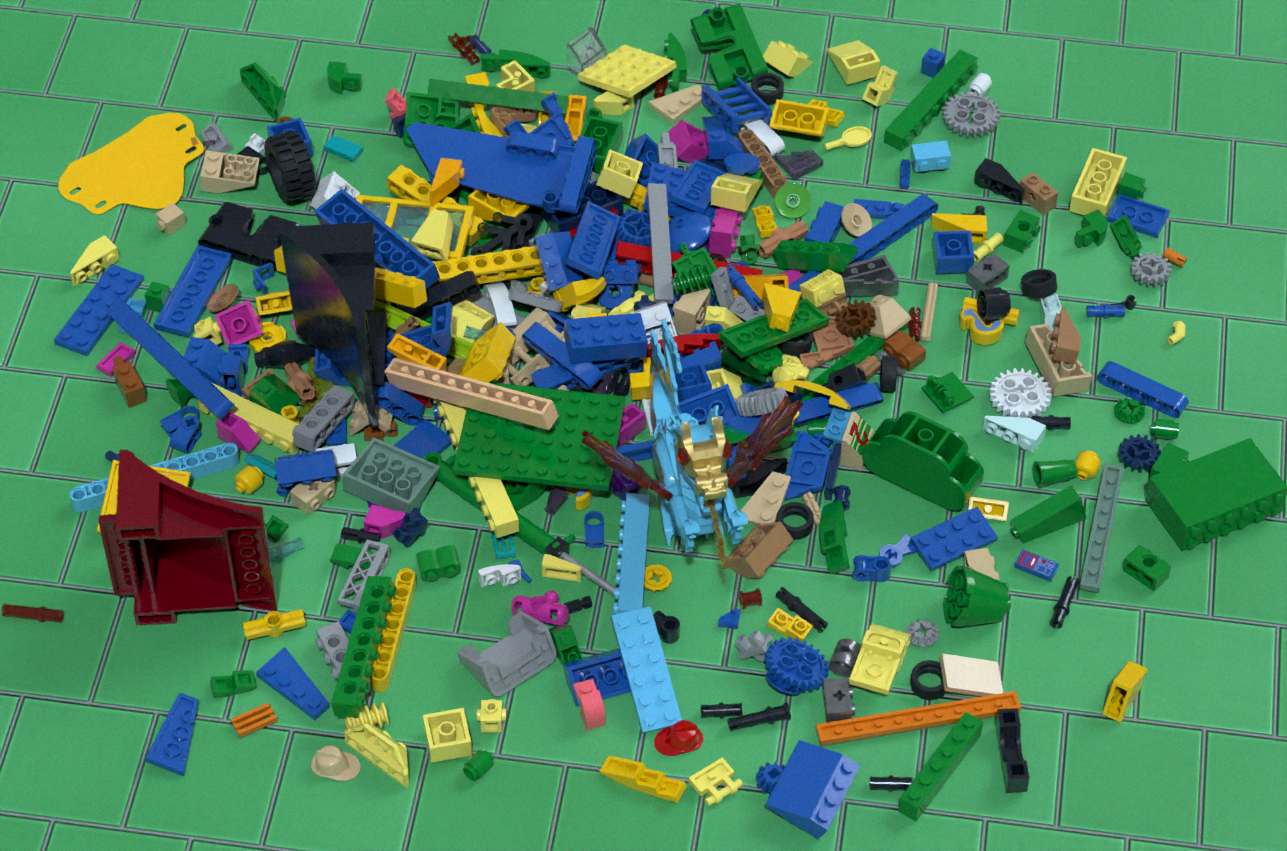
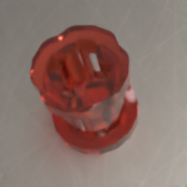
M759 588L745 593L739 591L738 597L742 609L756 604L762 606V595Z

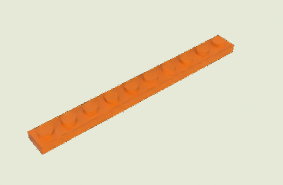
M1016 691L816 724V732L820 746L953 724L957 723L965 712L978 719L995 717L997 709L1018 708V712H1021V705Z

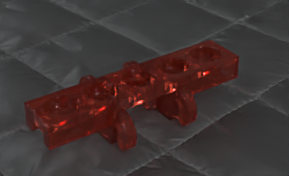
M454 33L453 36L449 35V42L471 66L480 62V58L472 51L476 49V46L469 42L472 37L471 35L466 37H460L457 33Z

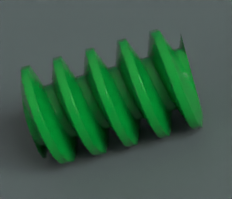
M707 265L703 266V271L700 267H696V273L693 269H689V275L682 271L681 277L678 273L674 274V279L671 276L672 285L678 297H680L681 290L684 294H687V289L694 292V287H697L700 291L702 285L708 289L709 283L711 282L712 284Z

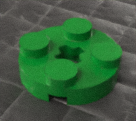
M774 345L746 356L744 359L754 368L758 369L761 374L767 375L769 372H774V369L777 367H781L783 354Z

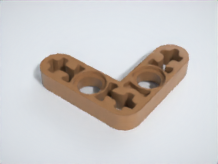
M505 106L493 107L490 119L501 134L509 138V134L503 130L507 125L516 119L519 122L535 121L539 111Z

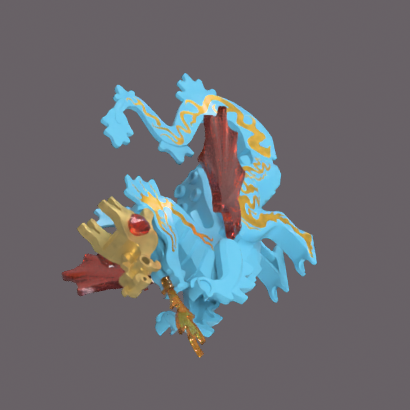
M663 319L662 340L664 355L661 352L657 334H655L654 329L650 330V343L652 347L649 383L650 421L654 436L652 447L653 461L659 480L650 477L636 460L623 456L608 441H599L587 430H584L582 433L584 438L581 442L597 452L607 466L623 473L641 487L649 488L658 494L661 514L660 522L667 546H671L672 536L678 535L681 537V545L685 546V552H692L693 547H695L694 538H696V535L704 534L705 539L709 540V533H714L719 559L722 560L723 569H727L722 538L724 537L721 521L722 511L728 536L732 538V544L740 543V539H742L740 530H743L742 525L748 524L746 514L743 511L737 510L731 488L748 470L755 471L765 456L777 444L793 433V419L803 406V403L799 400L791 403V399L785 396L775 411L763 414L753 433L746 439L738 442L734 463L727 469L726 473H722L725 458L731 459L733 448L729 440H725L722 423L723 417L718 416L719 405L710 409L706 424L699 425L698 421L691 417L690 414H679L677 408L679 406L678 386L675 371L676 374L682 373L680 355L677 351V343L669 332V327H667L666 319Z

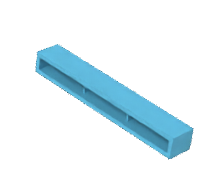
M627 493L626 501L622 500L621 512L625 513L620 517V526H623V529L619 531V541H622V543L618 544V555H621V558H617L616 570H620V573L616 572L615 581L619 588L615 587L614 599L618 600V603L614 602L613 614L642 609L650 495Z

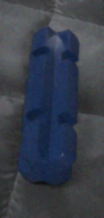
M475 34L470 38L469 42L473 46L475 45V48L481 54H495L491 52L492 50L483 41H480L481 38Z

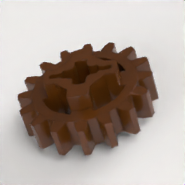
M855 300L853 304L847 302V307L841 306L842 311H837L838 317H835L837 327L841 330L842 334L847 333L848 337L852 334L857 337L858 333L865 335V330L871 331L870 326H875L874 320L877 317L874 307H871L869 302L865 304L864 300L860 303Z

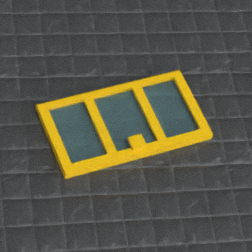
M357 195L356 200L411 245L412 238L433 209L446 211L449 213L454 225L448 259L463 257L475 213V206L436 203L432 206L427 201ZM425 256L428 259L439 260L436 258Z

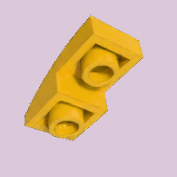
M812 99L808 104L829 108L827 102ZM829 108L828 125L837 127L845 117L844 111Z
M762 205L752 208V214L760 237H770L772 232L777 229L770 206Z
M780 608L776 609L766 624L771 629L792 639L798 638L801 642L813 627V625L798 615L793 618Z

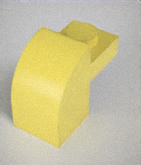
M881 66L875 82L868 83L862 99L875 106L885 104L895 90L893 86L899 73L886 66Z

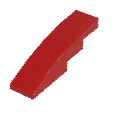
M710 333L673 337L677 343V351L680 356H683V353L693 354V350L697 348L699 350L710 346L709 343L713 341L716 342L718 350H720L722 342L718 338L719 334ZM660 339L658 343H660L661 352L664 355L663 340ZM648 343L646 357H652L651 343Z

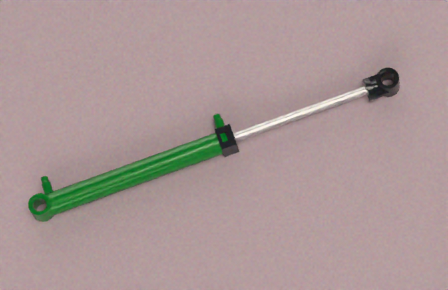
M427 453L423 459L440 466L435 479L481 510L482 504L477 502L475 497L476 490L474 487H470L468 478L462 475H453V467L451 466L455 462L456 454L444 462L439 453ZM516 512L519 519V532L514 533L543 554H549L581 566L583 575L613 596L615 595V587L569 555V545L575 539L574 534H570L564 539L559 536L555 539ZM661 611L655 612L653 617L658 634H660V639L667 644L677 642L680 637L679 620L674 616H666Z

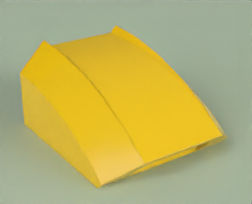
M600 277L599 280L593 278L571 282L553 292L555 299L563 302L561 311L571 310L576 305L585 303L597 296L605 288L606 281L605 278Z

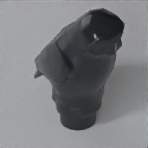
M285 340L271 347L262 348L261 352L254 353L255 364L257 367L284 368L288 363L296 362L298 365L304 362L311 363L315 361L316 347L312 344H301L295 340Z

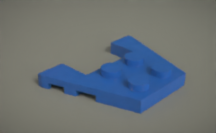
M553 92L541 101V104L551 117L528 134L552 137L560 141L562 145L571 146L574 144V140L567 122H564L562 117V109L556 101V93ZM518 119L503 129L509 135L514 131L527 133Z

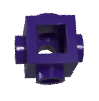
M629 467L615 471L610 482L612 491L624 501H626L627 493L638 494L643 485L637 474Z

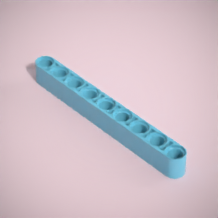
M225 443L150 466L191 472L190 480L234 468L240 461L237 446L234 443ZM109 478L73 488L69 493L73 510L80 513L102 507Z

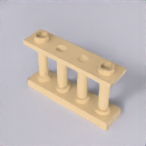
M545 311L520 332L513 343L514 347L509 353L510 357L507 359L509 373L512 375L510 379L514 385H529L532 382L530 374L552 364L540 353L534 358L527 354L532 347L523 340L522 334L534 322L541 324L565 343L564 331L559 333L554 329L556 324ZM521 358L527 364L518 371L512 365Z

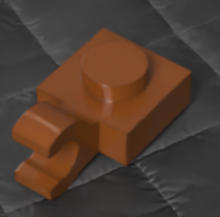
M391 422L390 429L386 432L379 428H370L368 424L364 427V440L371 441L374 437L384 441V436L397 437V423Z

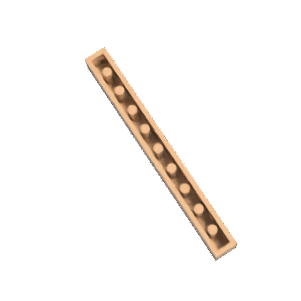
M394 358L384 371L389 383L399 389L546 430L552 427L559 416L552 400Z

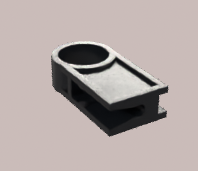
M247 146L236 154L260 158L259 164H266V166L258 168L257 175L269 173L266 157L251 147Z

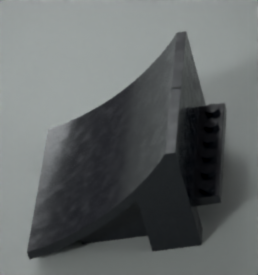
M374 222L280 227L279 234L287 281L289 283L296 333L320 350L341 371L362 403L370 428H378L376 393L377 385H384L385 353H387L386 312L366 313L374 311Z

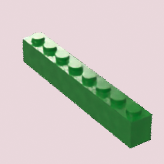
M960 49L885 129L884 143L900 151L909 146L915 136H919L922 129L930 124L931 119L939 114L945 102H948L949 98L957 94L960 87L965 85L972 75L976 74L978 58Z

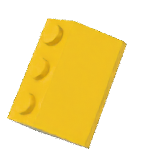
M777 99L769 128L822 137L825 135L828 125L829 108Z

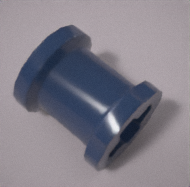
M846 485L836 486L833 490L835 494L833 502L841 500L843 510L846 511L850 508L848 499L851 490Z

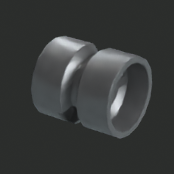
M840 639L829 662L830 670L838 676L850 677L861 650V645L851 639Z

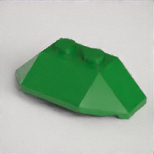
M256 62L240 68L241 82L276 123L285 106V90L282 86L279 87L276 79L270 76Z

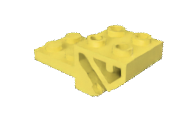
M872 623L863 638L861 650L849 678V684L888 695L896 673L900 672L911 642V634Z

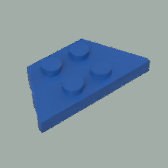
M800 431L796 432L798 440L794 442L786 475L791 476V482L784 501L803 496L807 492L813 493L824 490L832 456L831 451L819 446L816 441L808 439Z

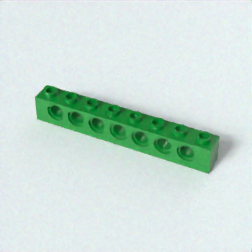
M367 577L331 701L335 716L359 718L361 709H364L365 693L369 691V679L374 674V661L378 659V647L383 642V629L387 627V615L392 610V597L396 595V586L393 585L391 577Z

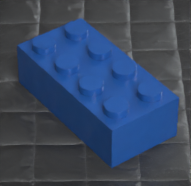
M641 313L565 319L564 338L570 363L646 357L648 339Z

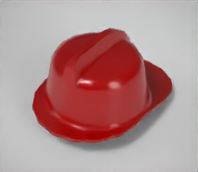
M681 720L673 726L661 730L654 739V746L662 755L675 756L697 750L703 743V734L697 725L687 720Z

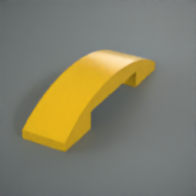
M790 380L775 383L774 386L776 388L782 387L785 391L795 394L798 387L831 396L829 400L831 405L848 410L851 409L849 403L839 394L812 382Z

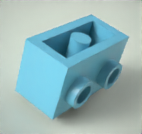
M947 141L911 145L910 158L915 172L950 168L951 154Z

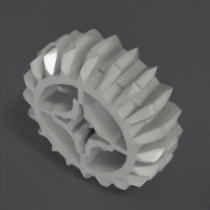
M782 387L755 390L740 395L736 399V406L741 416L763 415L785 408L788 405V396Z

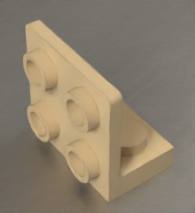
M360 401L356 402L355 407L352 409V419L349 422L350 435H354L369 424ZM376 405L378 428L386 432L390 429L393 415Z

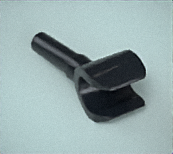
M1129 295L1126 301L1109 305H1125L1126 309L1132 310L1137 302H1134V295Z

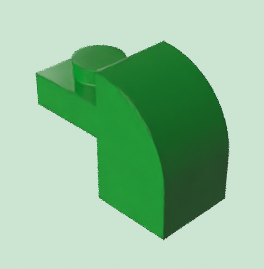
M329 61L327 67L328 86L334 93L343 95L344 90L361 91V74L347 73L346 63Z
M1099 209L1083 216L1082 229L1076 231L1074 244L1078 249L1088 246L1093 242L1098 247L1105 241L1108 222Z

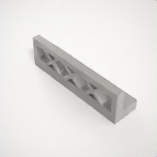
M366 540L337 600L338 604L352 607L353 612L357 614L367 577L382 576L391 558L389 545ZM369 547L379 549L377 553L370 556L367 552ZM369 562L370 568L362 571L360 566ZM362 577L363 583L354 586L353 580ZM354 592L356 595L354 601L345 599L346 595Z

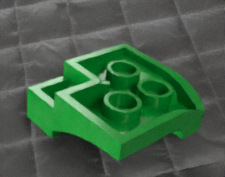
M407 92L403 129L404 144L408 147L416 148L413 141L409 140L410 136L406 130L407 127L415 122L447 128L458 122L459 100L442 99V96Z

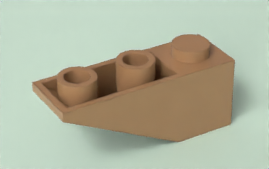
M1062 307L1060 314L1056 313L1054 324L1057 327H1054L1052 338H1055L1051 345V351L1054 352L1053 360L1075 364L1080 351L1081 337L1065 307Z

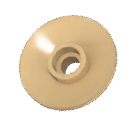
M850 203L843 208L841 213L842 223L850 234L860 237L872 229L871 217L861 205Z

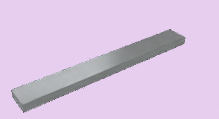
M648 183L647 194L654 302L660 303L664 301L668 304H673L666 184Z

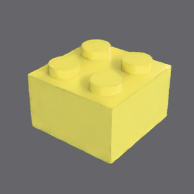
M609 149L596 185L602 189L615 192L622 197L630 198L643 163Z
M464 708L423 715L424 731L431 763L472 756L471 739Z

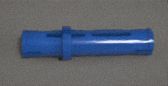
M732 264L728 265L730 269L726 266L725 268L732 286L741 292L755 311L759 310L757 305L762 308L764 302L747 284L745 277L739 274Z

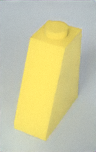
M433 209L412 238L411 243L413 247L425 256L447 261L454 226L449 213Z

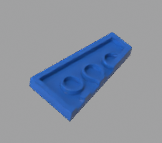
M285 647L256 672L260 680L313 720H317L329 709L328 701Z
M179 692L145 758V762L184 776L198 699Z

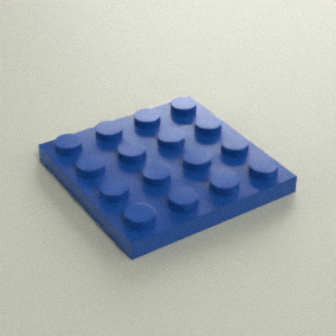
M652 162L648 183L666 184L668 215L675 217L682 213L694 212L670 201L672 193L687 171ZM647 189L643 209L648 210ZM710 203L704 214L709 218L712 225L718 206L711 205Z

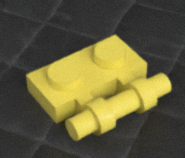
M723 757L689 777L690 785L700 796L706 793L710 795L705 799L707 806L720 803L723 800L722 798L729 794L733 795L743 786V782L740 779L734 782L731 780L735 776V771ZM723 783L725 787L718 791L716 787Z

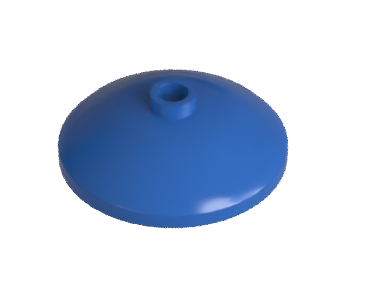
M686 212L669 220L670 251L682 253L678 246L683 242L686 243L689 251H693L701 246L708 239L712 230L709 218L703 213Z

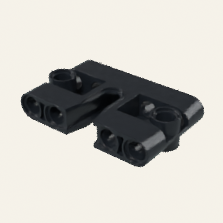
M224 202L218 212L209 218V225L198 240V244L232 253L233 259L258 267L271 262L274 271H277L274 250L281 247L279 228L300 225L296 222L270 215L262 222L255 233L250 235L254 224V219L252 218L253 209Z

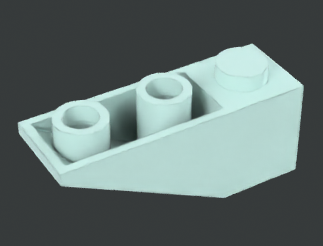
M1055 293L1048 297L1039 298L1041 324H1047L1052 330H1054V327H1057L1054 324L1056 313L1060 314L1062 308L1058 294Z
M985 416L983 430L1034 453L1045 437L1046 425L1031 418Z

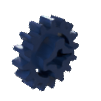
M1137 434L1136 438L1130 435L1129 440L1124 438L1123 443H1120L1118 456L1120 457V462H1125L1126 468L1131 466L1132 471L1138 468L1139 472H1142L1144 468L1149 471L1150 466L1153 467L1161 454L1159 444H1154L1155 439L1148 440L1147 435L1141 438L1140 434Z

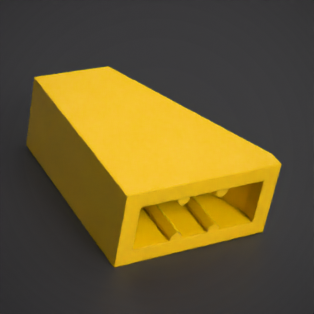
M769 283L764 284L762 301L764 302L763 306L770 328L785 332L789 331L799 307L801 292Z
M1132 661L1125 665L1112 683L1102 715L1120 723L1123 721L1143 685L1148 671L1147 668Z

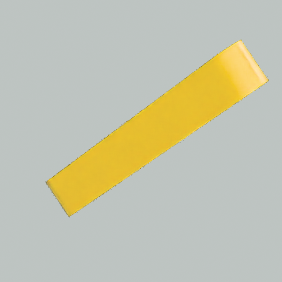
M404 568L397 574L395 581L396 595L392 597V610L387 615V627L383 629V642L378 647V659L374 661V674L371 677V685L378 692L386 691L390 686L415 595V573L409 568Z

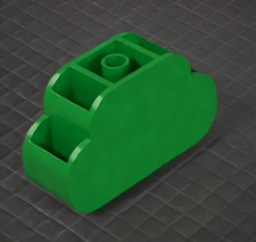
M904 412L898 419H885L862 449V460L871 472L949 510H961L983 481V467L974 456L968 453V445L965 439L954 430L915 412Z

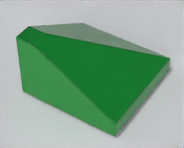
M272 515L266 524L267 535L279 541L289 524Z

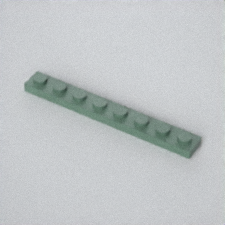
M1106 463L1104 465L1079 589L1097 593L1100 591L1124 470L1122 466Z

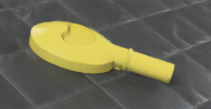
M852 127L842 134V138L825 143L824 149L830 150L843 145L859 147L871 140L872 133L866 127Z

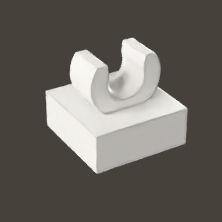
M253 134L249 138L250 141L245 144V147L249 146L263 155L265 153L264 142L266 140Z

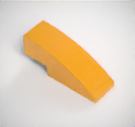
M569 95L565 122H567L574 142H577L578 136H580L584 127L587 107L586 96Z

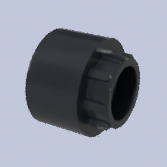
M1000 287L979 289L977 294V310L981 320L1003 319L1004 316L1009 314L1011 299L1006 290H1002Z

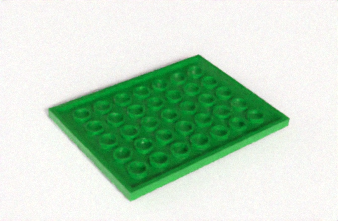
M489 382L490 384L552 400L559 416L549 430L478 410L466 409L453 467V475L609 491L625 407V396Z

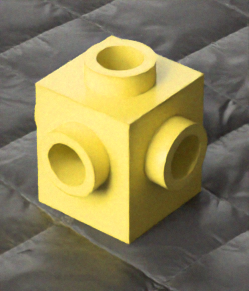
M211 317L200 320L194 325L195 338L208 339L216 345L222 342L221 329L218 322H214Z
M481 700V708H477V721H481V733H502V721H506V709L502 708V700Z

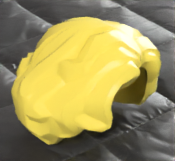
M786 362L781 367L774 369L772 380L775 383L790 380L807 381L806 377L810 374V369L798 362Z

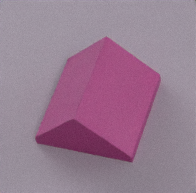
M246 300L215 315L227 346L228 344H243L263 335L261 318L250 300Z

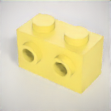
M829 269L800 285L802 300L808 299L816 307L845 292L842 276Z

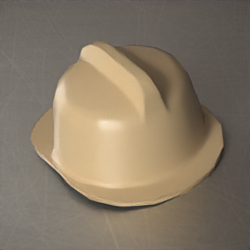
M332 745L317 750L311 762V768L317 776L338 781L354 779L359 774L361 767L359 760L354 755L343 752L338 747Z

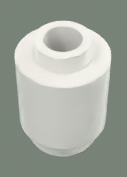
M979 73L968 87L970 94L976 91L977 95L981 93L984 95L992 85L990 76Z

